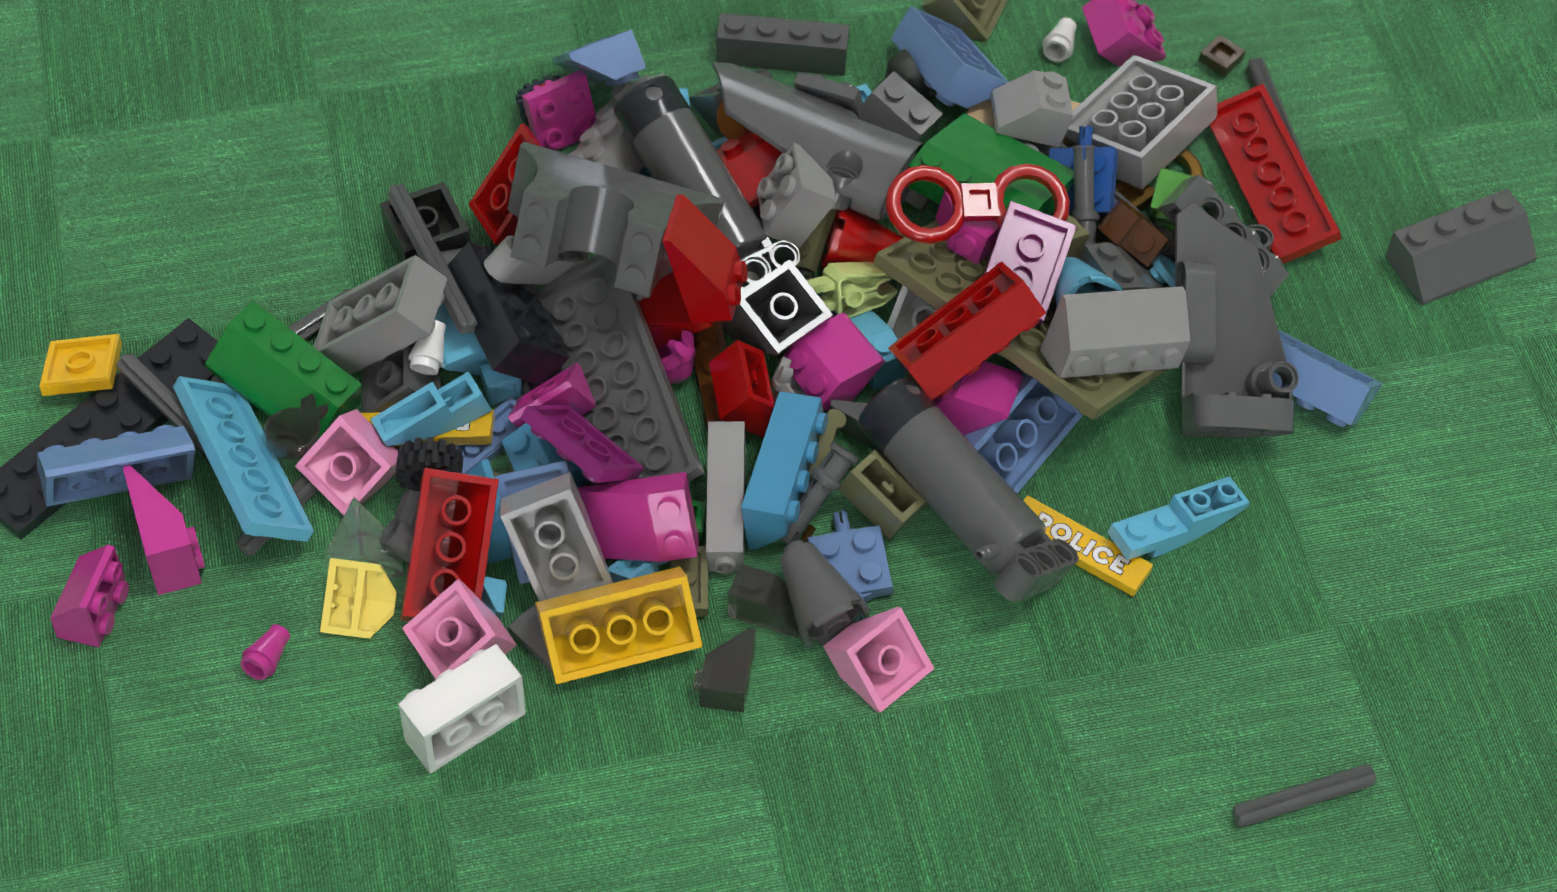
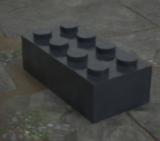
M468 241L451 260L448 267L478 322L475 326L474 334L492 370L538 385L550 379L570 358L563 346V338L556 332L550 321V313L543 307L537 296L538 290L534 284H513L497 281L484 267L485 259L494 249L487 245L480 246Z

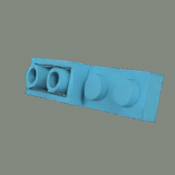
M1229 476L1173 495L1168 505L1112 523L1107 533L1127 560L1146 553L1152 559L1175 550L1214 530L1246 509L1250 502Z

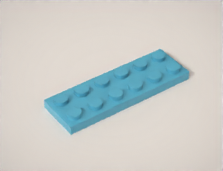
M179 376L173 388L244 534L308 542L314 529L248 400L225 383Z

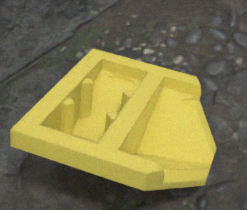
M330 558L320 632L371 639L394 615L397 592L381 564Z

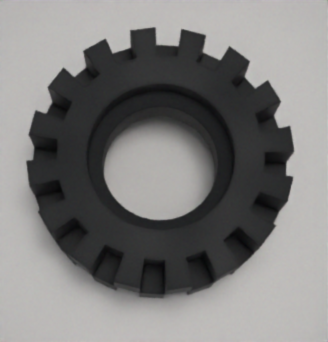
M421 437L415 438L414 443L411 440L406 441L405 446L401 445L399 447L397 455L396 482H400L399 486L402 489L408 487V490L419 491L424 468L462 473L464 455H462L461 449H456V445L453 443L446 445V440L444 439L434 442V437H427V441H423Z

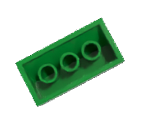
M254 301L228 324L205 362L206 369L309 448L317 442L340 415L353 411L360 405L362 384Z

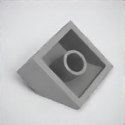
M1034 70L992 90L990 97L997 134L1060 148L1073 117L1066 77L1055 72L1045 73Z

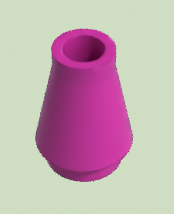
M272 625L266 633L243 651V659L240 664L244 672L257 680H264L267 676L273 675L286 643L290 639V633L280 625Z

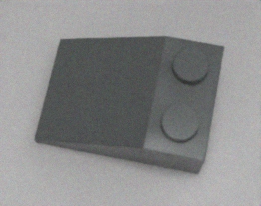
M1106 242L1084 244L1079 259L1115 280L1122 287L1123 291L1170 287L1167 282L1163 285L1152 276L1149 270L1154 265L1147 267L1123 247L1115 243Z

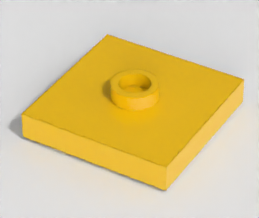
M112 334L50 341L39 385L42 396L113 389L117 371L116 364L119 361L122 348L120 335Z

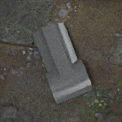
M411 489L402 495L394 519L385 527L380 536V544L407 563L409 562L419 491Z

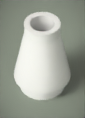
M1060 19L1056 27L1043 39V52L1049 60L1062 62L1072 55L1077 28L1076 23L1072 19Z
M434 320L436 325L433 332L427 338L416 341L408 357L411 361L410 368L421 374L437 375L439 368H442L444 365V333L446 325L437 320Z

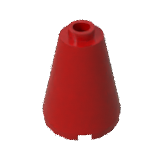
M850 206L846 210H837L826 241V249L829 250L827 254L822 253L820 268L825 269L829 263H873L879 251L898 242L903 237L866 215L851 210Z

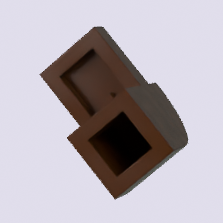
M1118 199L1098 226L1109 239L1123 247L1147 267L1153 265L1154 261L1171 241V239L1150 224L1151 221L1122 199Z

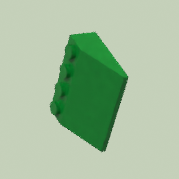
M966 113L929 139L908 165V168L920 165L939 167L953 175L961 185L966 183H993L996 177L1010 166L1027 163L1042 166L1054 173L1064 184L1067 192L1074 184V170L1009 136L997 134L994 128ZM1022 179L1014 181L1004 191L1003 202L1006 210L1010 201H1013L1047 215H1051L1054 211L1055 203L1052 194L1044 185L1035 180ZM924 180L913 182L909 185V188L940 205L945 192L943 187L934 182Z

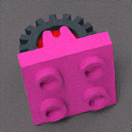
M581 70L559 78V75H554L552 79H549L548 76H543L541 81H538L536 78L532 80V84L526 83L523 85L524 89L519 88L517 91L516 101L522 123L524 122L527 127L530 126L531 132L542 147L557 151L580 140L581 135L591 128L597 120L587 77Z

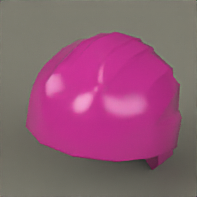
M682 330L681 339H671L668 344L657 348L670 384L684 382L693 371L696 355L693 333Z

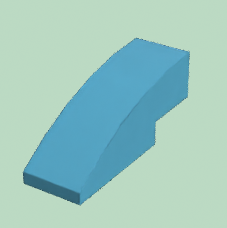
M468 371L438 390L433 382L429 383L371 418V421L386 446L405 444L408 440L414 442L415 438L421 437L424 440L427 437H434L452 431L489 413L492 409Z

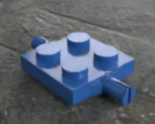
M1086 125L1085 127H1079L1078 145H1083V160H1085L1086 145H1092L1094 129ZM1073 147L1050 148L1049 157L1074 170ZM1095 147L1094 211H1098L1100 216H1106L1114 206L1118 150L1115 147ZM1074 184L1067 192L1070 200L1069 215L1070 211H1074Z

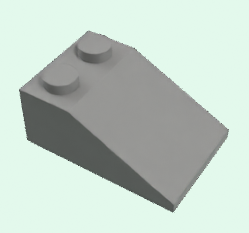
M570 472L501 498L500 517L539 601L613 583L584 502Z

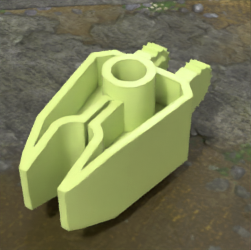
M871 262L829 263L823 270V276L807 280L816 293L823 292V296L820 299L830 311H835L837 314L846 313L849 318L883 306L897 294L896 288L889 283H884L892 278Z

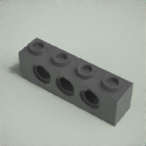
M1200 174L1185 179L1158 208L1175 226V215L1195 202L1222 225L1257 245L1269 296H1271L1290 275L1283 268L1280 258L1265 248L1260 242L1259 235L1239 219L1236 209L1221 199L1215 192V186L1208 179L1203 178Z

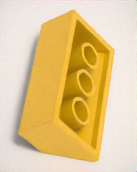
M680 566L535 602L543 640L556 684L703 647L688 578Z

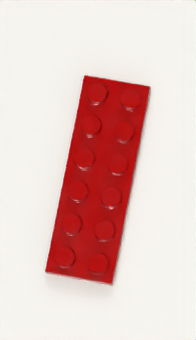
M1264 84L1218 103L1217 118L1209 124V127L1257 224L1268 227L1274 235L1271 252L1278 256L1282 263L1285 264L1341 240V233Z

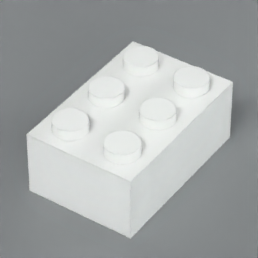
M497 644L486 650L483 649L475 652L464 664L454 670L444 671L433 683L421 690L417 689L410 692L402 702L398 703L405 741L430 774L526 714L522 676Z

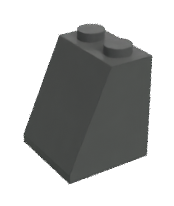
M788 260L741 293V303L736 305L733 320L723 321L722 326L735 342L737 340L762 350L764 354L778 355L831 318L833 314L792 261Z

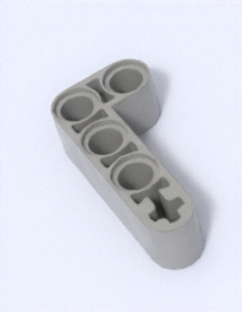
M507 236L485 259L484 267L494 279L501 283L548 285L588 261L590 256L585 251H566L558 255L557 261L543 267L511 258L515 236Z

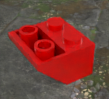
M737 340L709 362L720 420L724 422H745L746 431L764 438L775 406L764 352Z

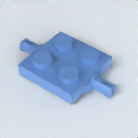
M841 510L843 523L840 521L839 511L832 515L836 529L835 532L808 537V542L814 544L866 602L875 597L893 594L880 525L850 529L848 513ZM860 616L855 620L856 622L860 621Z

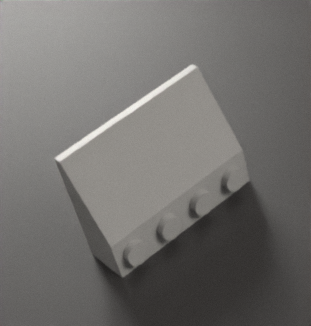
M1133 55L1073 110V117L1065 136L1077 146L1079 127H1085V125L1093 127V146L1115 147L1118 150L1116 179L1143 189L1160 173L1161 168L1164 169L1217 118V86Z

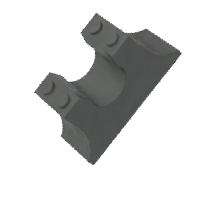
M523 142L519 148L507 209L518 218L511 258L546 267L557 261L558 255L566 251L595 253L616 263L614 287L649 297L656 284L663 277L673 272L662 240L676 195L684 194L717 228L725 199Z

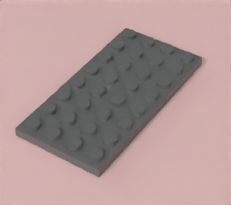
M596 255L538 290L537 296L543 307L550 313V321L556 332L563 338V346L570 357L553 376L576 362L579 363L596 404L595 408L582 416L644 467L638 479L686 472L688 482L705 472L639 301L635 299L633 292L614 287L616 263L604 256ZM521 379L524 394L539 386L538 384ZM589 481L582 487L613 483L616 481L594 483L592 481Z

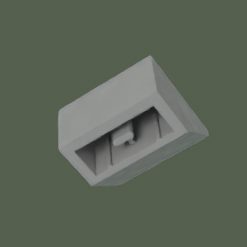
M793 143L786 153H782L778 157L774 169L767 177L760 181L757 187L760 217L762 218L764 233L779 241H789L798 249L836 203L832 178L796 143Z

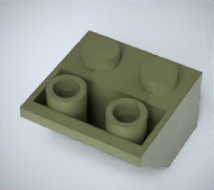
M879 449L874 450L846 477L840 489H838L875 526L880 525L881 532L889 540L928 505Z

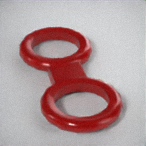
M1025 163L1010 166L1000 173L993 183H966L961 185L953 175L939 167L920 165L907 168L894 178L887 190L885 206L890 222L900 234L914 242L934 244L946 241L959 232L965 221H995L1001 227L1006 213L1003 202L1004 191L1008 185L1017 180H1035L1044 185L1052 194L1055 203L1053 215L1055 218L1063 221L1067 220L1070 200L1066 188L1059 178L1051 171L1038 165ZM923 180L934 182L943 187L949 194L953 204L950 220L940 227L931 229L919 227L912 223L903 213L900 203L901 193L904 188L913 182Z

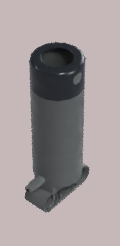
M658 76L646 80L628 91L614 107L615 117L653 179L725 199L718 229L736 246L740 260L745 261L747 265V272L756 273L761 280L781 266L775 261L776 257H782L786 261L791 260L797 266L800 260L798 248L789 241H779L773 244L770 237L764 233L762 224L671 77ZM747 277V281L742 284L741 293L759 280L755 281Z
M901 378L894 381L874 396L865 406L857 422L860 430L909 482L992 575L998 574L994 579V585L1003 597L1013 602H1019L1054 588L1079 561L1077 552L1069 543L1059 538L1051 540L1046 535L1044 522L911 378Z

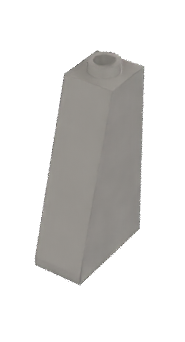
M708 422L706 560L708 561V572H718L720 574L744 572L745 528L741 506L746 494L745 422Z

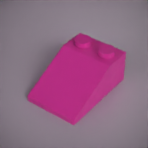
M130 465L122 467L157 594L162 595L202 584L198 569L205 568L194 526L186 528L183 514Z
M686 472L577 488L604 558L664 562L697 557L699 535Z

